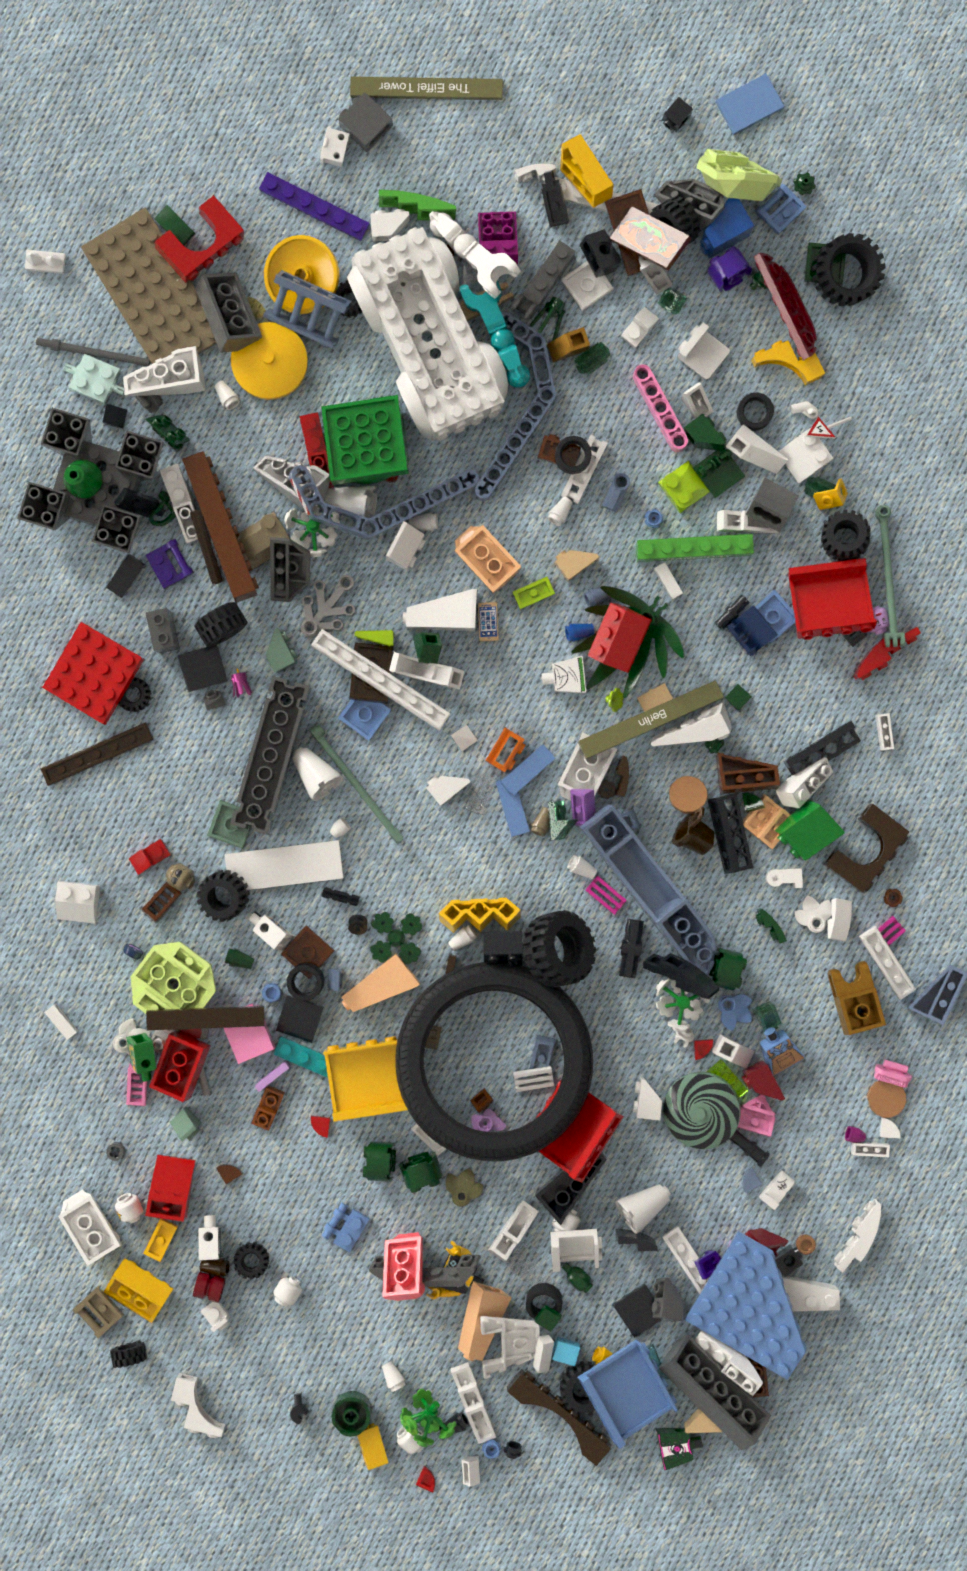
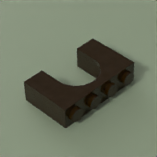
M869 804L858 820L872 829L879 837L880 852L876 859L868 864L860 865L838 849H834L823 864L861 893L870 890L874 884L872 880L876 875L879 877L883 873L885 863L888 860L891 861L897 854L895 850L898 846H903L908 840L907 834L909 831L874 804Z

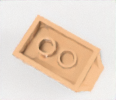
M484 525L479 527L470 526L455 540L456 548L454 551L493 594L510 581L522 568Z

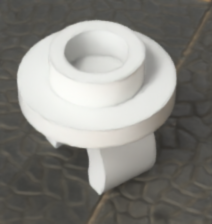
M690 1028L683 1032L676 1031L674 1043L682 1039L685 1041L683 1047L686 1048L689 1042H692L695 1038L693 1031Z

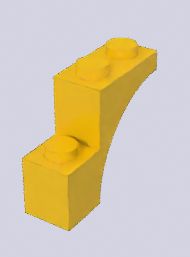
M780 340L772 344V348L766 351L761 349L754 353L755 356L751 360L754 368L764 364H777L787 367L801 378L804 385L810 384L825 375L816 353L806 360L799 357L798 361L789 341L782 342Z

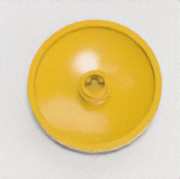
M306 235L291 236L280 241L269 253L264 267V282L267 292L274 302H276L280 289L279 284L274 283V280L281 270L334 294L336 293L339 284L338 262L331 249L319 239ZM290 289L287 290L282 309L292 313L298 296L296 292ZM305 298L300 314L312 313L315 305L314 300Z
M275 322L259 323L258 327L262 338L239 351L231 353L232 371L238 384L250 395L264 400L280 399L294 392L303 382L308 368L306 348L301 338L293 330Z

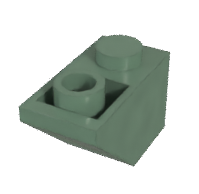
M279 628L274 629L266 653V657L276 674L297 664L295 659L298 658L293 647L289 649L286 643L289 639L285 631L281 632Z
M187 1106L170 1121L182 1142L186 1138L190 1141L201 1130L199 1125L202 1122Z

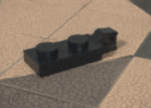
M553 170L546 171L544 173L545 183H542L543 188L541 190L549 226L554 227L569 223L562 186L559 179L555 180Z
M125 487L114 501L117 507L148 517L160 505L157 499ZM162 507L155 515L162 517L166 510Z

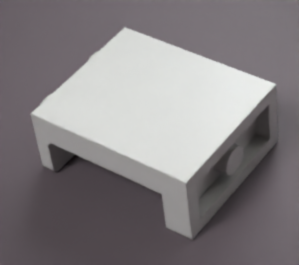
M597 1229L550 1232L553 1272H561L560 1262L594 1260L595 1268H599V1261H602V1238L598 1237Z

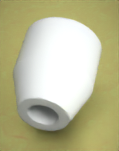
M341 817L333 824L330 833L335 838L345 835L351 827Z

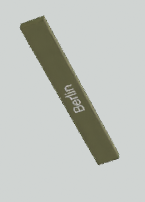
M715 680L579 740L578 744L585 759H588L723 699L724 696Z

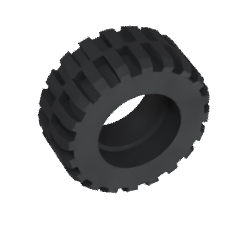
M559 910L541 915L531 921L528 926L529 928L525 931L524 935L526 937L523 938L522 945H524V950L522 951L523 956L526 957V966H529L531 969L530 973L546 986L561 987L578 983L580 980H584L593 968L591 965L595 963L596 959L594 957L596 947H594L593 943L595 939L594 936H591L590 932L592 931L590 927L586 926V922L579 918L577 914L567 910ZM556 936L561 941L564 949L563 962L559 959L555 950Z

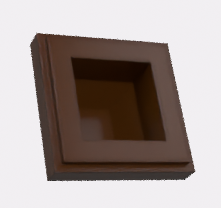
M484 1088L470 1101L478 1113L489 1107L494 1100Z

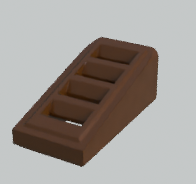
M166 882L141 910L154 923H157L182 893ZM166 888L174 894L173 897H170L165 892ZM161 894H162L167 900H169L168 903L164 902V901L160 898ZM155 901H158L163 906L162 910L155 904ZM149 908H154L158 914L155 915Z

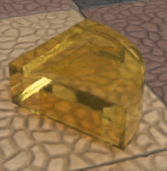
M247 297L254 317L264 318L263 314L266 312L264 306L255 298Z

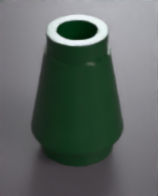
M229 948L224 963L229 964L228 966L251 969L254 958L236 948Z

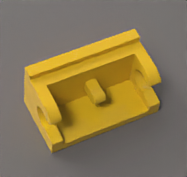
M374 1423L369 1424L357 1437L365 1465L368 1470L388 1464V1459L378 1425H374Z

